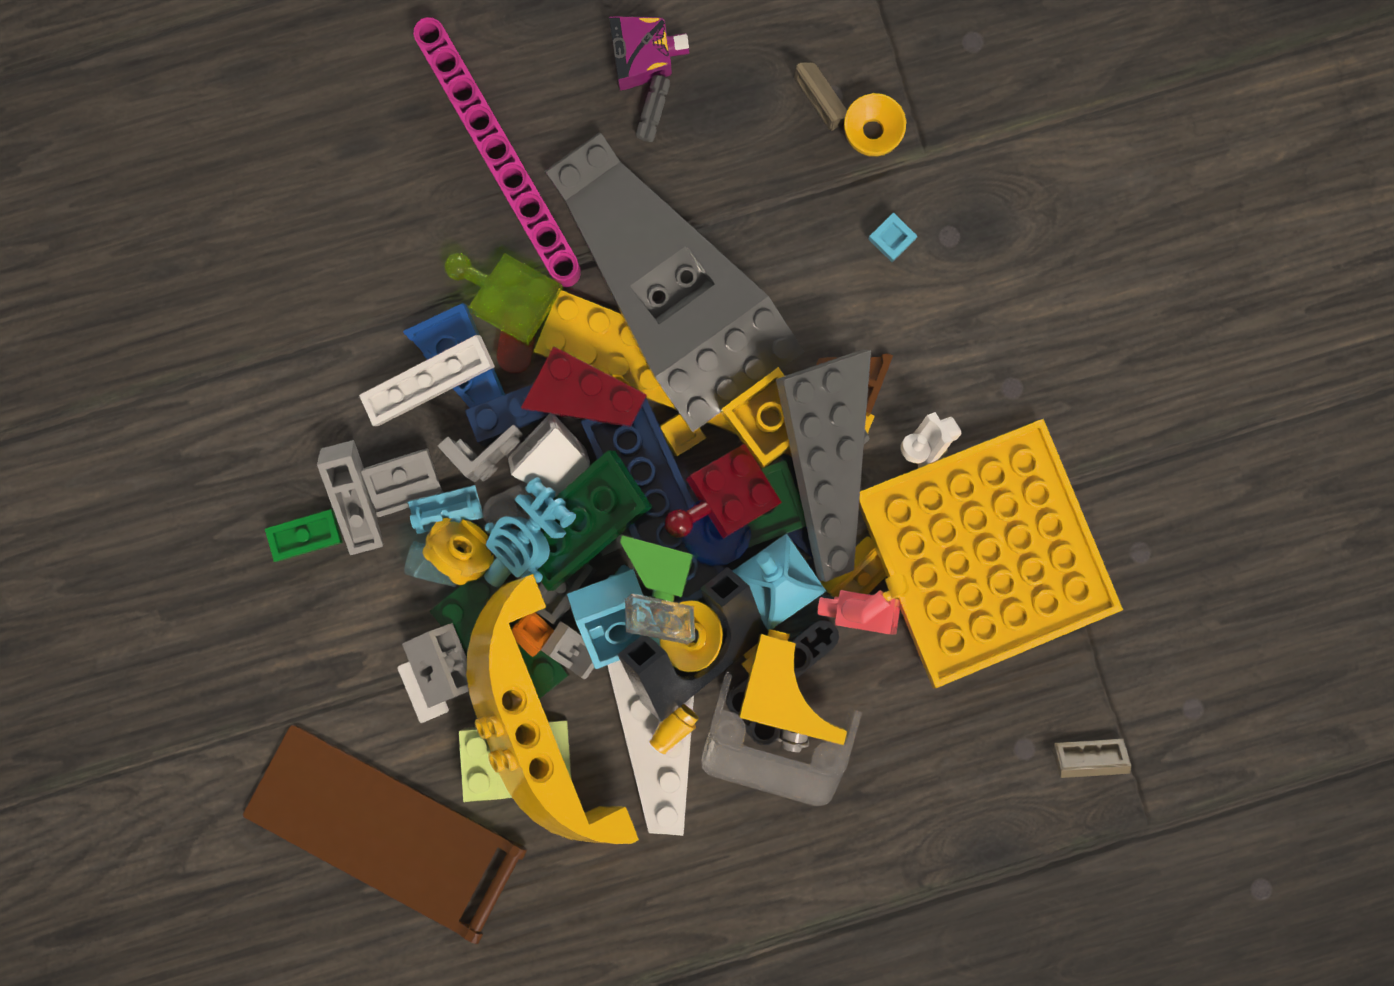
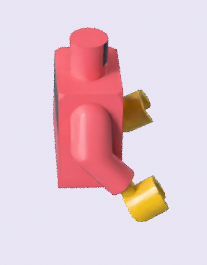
M895 574L885 579L889 591L884 593L880 590L874 595L840 590L839 597L821 594L818 604V615L836 618L835 625L896 635L900 614V600L896 598L905 596L909 592L906 576Z

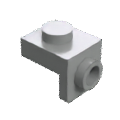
M560 621L541 651L573 671L579 677L586 679L593 670L594 665L583 638L579 633Z

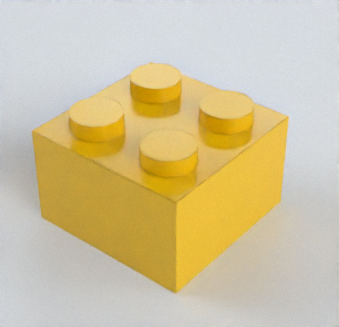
M779 367L721 410L723 417L743 444L747 446L761 468H764L790 449L776 379L785 376Z

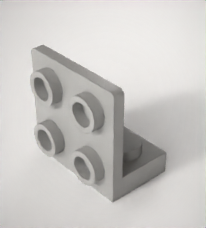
M512 425L479 456L461 439L455 442L447 437L438 447L465 477L474 482L478 479L485 481L498 469L495 464L504 456L508 458L519 447L520 441L525 436L515 425Z

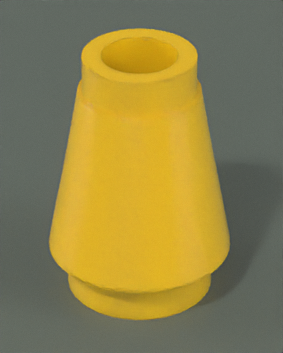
M683 704L659 723L653 737L649 741L650 744L658 752L666 754L696 728L695 723L699 719L697 714L687 705Z

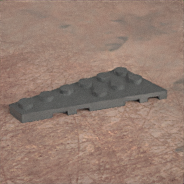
M866 349L776 379L818 580L824 582L854 570L871 350Z

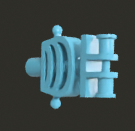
M539 477L532 479L526 486V491L532 493L536 497L535 500L530 495H518L515 498V501L528 513L529 519L523 517H502L495 525L493 523L485 525V531L491 533L486 546L497 558L485 572L484 578L495 587H501L511 572L517 578L533 574L536 583L540 582L543 576L537 569L547 561L550 553L547 539L540 529L542 528L551 538H563L567 533L563 528L572 524L576 518V514L570 512L565 507L566 502L562 498L553 500L556 492L552 488H546ZM556 518L560 521V525L555 521ZM515 524L521 530L511 529V527Z

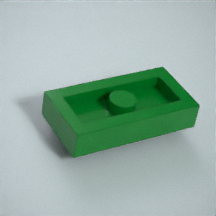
M332 509L265 529L274 562L343 543L337 519Z

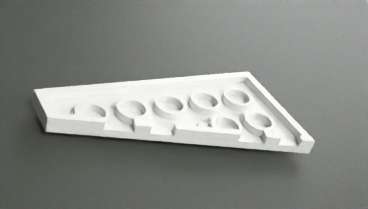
M698 631L694 635L696 642L698 641ZM621 661L608 665L609 674L648 832L683 836L691 733L666 754L658 752L649 741L653 737L660 721L640 702ZM694 696L684 703L692 710Z

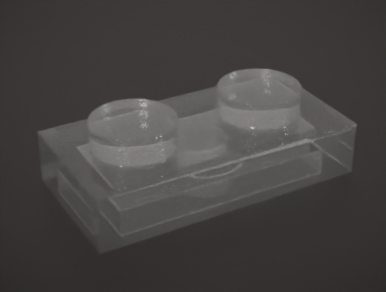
M633 593L625 598L626 632L683 644H689L695 640L694 606Z

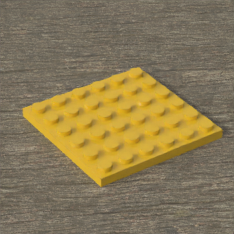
M1044 419L860 491L859 509L887 578L895 574H902L906 576L909 584L908 594L896 599L900 600V610L932 688L948 684L1123 610Z

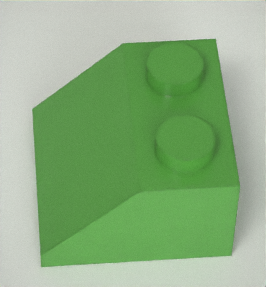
M622 535L620 543L645 587L653 589L652 597L670 602L674 601L675 596L682 597L693 554Z

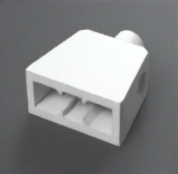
M551 413L508 457L511 475L526 483L539 477L546 488H552L556 492L555 497L590 465L585 447Z

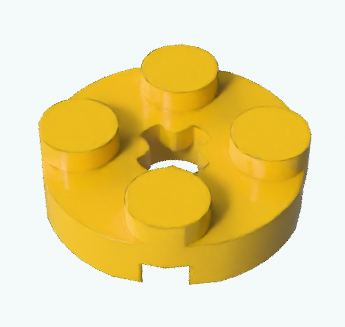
M443 518V521L436 522L428 533L422 552L423 556L455 584L464 585L468 581L481 578L494 560V554L491 556L490 549L486 546L489 538L488 535L470 521L462 519L458 523L450 522L451 519ZM460 546L464 549V552L462 553L456 548Z

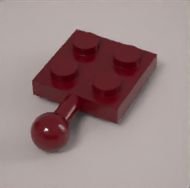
M743 444L686 478L700 503L687 511L681 509L671 511L666 516L665 528L671 536L682 538L691 532L693 523L708 515L724 539L782 502L747 446Z

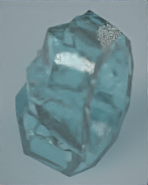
M413 541L404 568L405 575L456 587L458 584L453 583L448 576L440 572L423 556L422 552L425 543Z

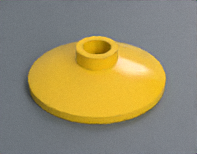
M691 600L680 602L667 612L662 621L659 634L660 647L667 652L675 668L686 672L702 670L715 660L720 651L723 636L722 626L717 614L708 605ZM696 631H698L699 638L697 642L694 639Z

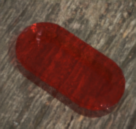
M514 306L503 317L497 349V361L502 369L511 374L524 372L530 366L538 321L534 312L526 306Z

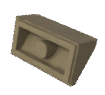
M799 63L796 65L794 79L828 129L832 131L842 125L847 110L815 63Z

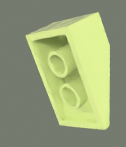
M548 721L571 778L568 721ZM476 727L460 730L463 802L512 798L499 772H495L490 764L488 754L491 751L486 739L481 738Z

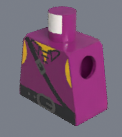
M609 17L620 91L651 82L654 75L664 77L671 75L670 57L690 54L687 33L667 36L665 20L663 18Z

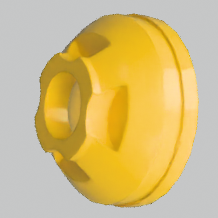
M877 93L864 95L855 100L847 110L844 119L846 138L849 144L861 154L867 156L885 155L895 149L904 137L906 131L905 113L901 106L889 96ZM868 122H877L881 125L883 134L877 139H869L863 132V126Z

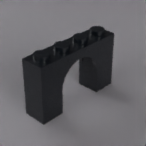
M728 567L700 588L706 604L717 614L723 634L720 651L709 666L695 672H686L675 668L667 652L646 632L617 654L640 702L660 722L665 720L758 643L760 634L767 635L750 586Z

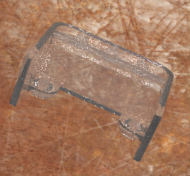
M725 671L701 753L703 770L715 778L813 806H823L829 803L848 765L862 712L850 707L844 729L847 731L844 745L829 741L822 742L815 748L810 764L743 746L746 733L743 719L736 713L723 710L732 674Z

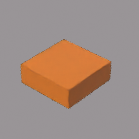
M536 612L520 618L511 629L516 642L532 657L542 649L554 632V629Z

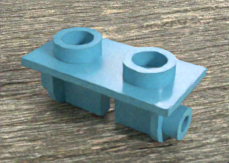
M475 485L408 501L411 511L410 521L413 529L416 528L417 534L430 531L434 524L443 521V518L451 519L450 522L458 523L462 519L472 521L484 518Z

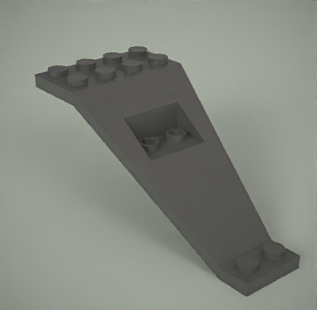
M597 133L544 171L563 198L653 377L692 432L719 414L723 407L776 368H783L805 352L770 297L624 166L602 133ZM689 270L690 279L687 282H681V273ZM661 290L663 293L662 299L654 302L652 300L653 293Z

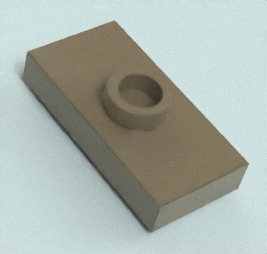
M1123 739L1054 743L1053 753L1060 778L1130 774L1131 763Z

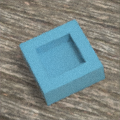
M893 212L869 236L868 240L893 262L918 236Z

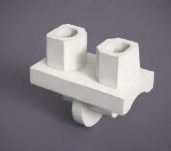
M936 412L925 417L914 434H909L904 438L901 443V452L906 460L918 463V468H921L944 457L948 452L947 448L962 434L961 430L952 417L940 420Z

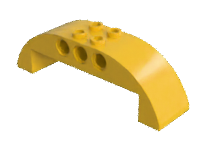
M533 574L504 584L491 596L479 614L471 634L467 652L466 675L469 695L477 716L475 725L481 738L486 739L491 751L488 757L495 772H499L508 792L519 808L534 822L551 833L571 840L594 843L632 844L638 841L639 838L626 807L598 806L584 813L509 625L510 622L546 608V605Z

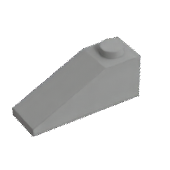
M352 440L321 448L317 466L350 555L383 547L384 543L374 504L371 501L361 474V470L364 467L355 441Z

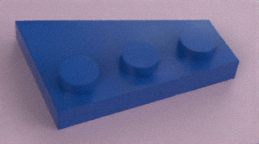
M464 303L403 331L423 352L427 360L475 335H479L470 311ZM494 368L453 388L469 408L505 395Z

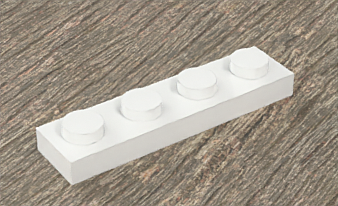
M475 335L359 396L372 425L380 426L495 366L482 337Z

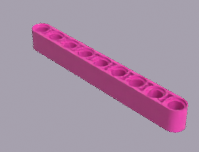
M426 17L416 23L413 34L422 54L552 280L561 287L573 286L578 282L581 275V269L576 256L444 27L434 18ZM428 34H439V37L435 42H424V39ZM451 61L456 63L451 71H440L441 66L445 62ZM461 91H472V95L468 100H457V96ZM485 118L489 120V124L485 129L476 130L473 128L474 123L478 119ZM496 147L506 149L504 156L499 159L489 157L490 152ZM512 176L523 178L521 185L516 188L507 187L506 182ZM535 204L540 207L537 215L531 218L522 215L527 205ZM546 233H552L556 235V241L552 246L543 247L539 244L541 236ZM562 262H569L573 265L572 272L567 276L556 274V268Z

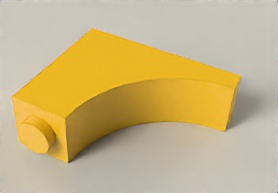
M769 629L768 636L760 634L739 717L844 745L847 731L818 716L809 707L799 690L794 673L796 643L788 641L790 634Z

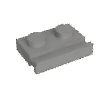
M428 448L361 470L371 501L375 506L377 517L409 508L408 501L443 493Z

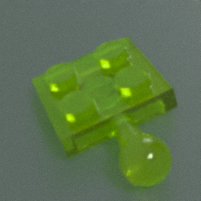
M461 253L450 255L445 262V272L451 279H467L481 287L468 307L469 312L526 344H529L563 290L562 284L505 253L490 276L472 267L470 259Z

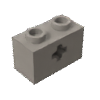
M453 623L426 632L402 644L428 708L469 691L466 675L467 658Z

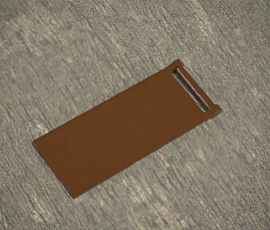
M297 725L289 727L243 813V817L449 928L474 944H479L483 936L482 929L518 860H523L527 852V848L521 844L501 836ZM499 847L506 852V855L470 924H466L460 921Z

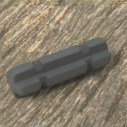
M654 75L650 84L651 92L647 94L641 115L642 122H639L636 131L637 138L645 142H652L655 138L657 131L655 125L659 124L665 104L664 95H667L670 87V80L664 76Z

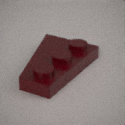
M553 346L521 409L631 427L647 398V394Z

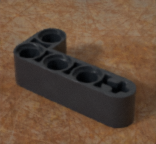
M816 620L790 640V642L796 643L795 648H800L805 654L803 664L799 667H794L796 679L837 645L839 631L833 623L825 620ZM819 627L823 630L829 628L830 633H828L827 637L830 641L827 644L821 641L816 643L812 648L817 650V653L812 656L809 648L800 641L806 637L807 642L810 643L817 637L816 628ZM748 675L729 691L726 699L727 707L754 742L763 746L771 745L779 738L780 728L774 727L773 733L768 737H759L754 731L757 722L740 718V711L732 705L733 697L739 692H745L749 678Z

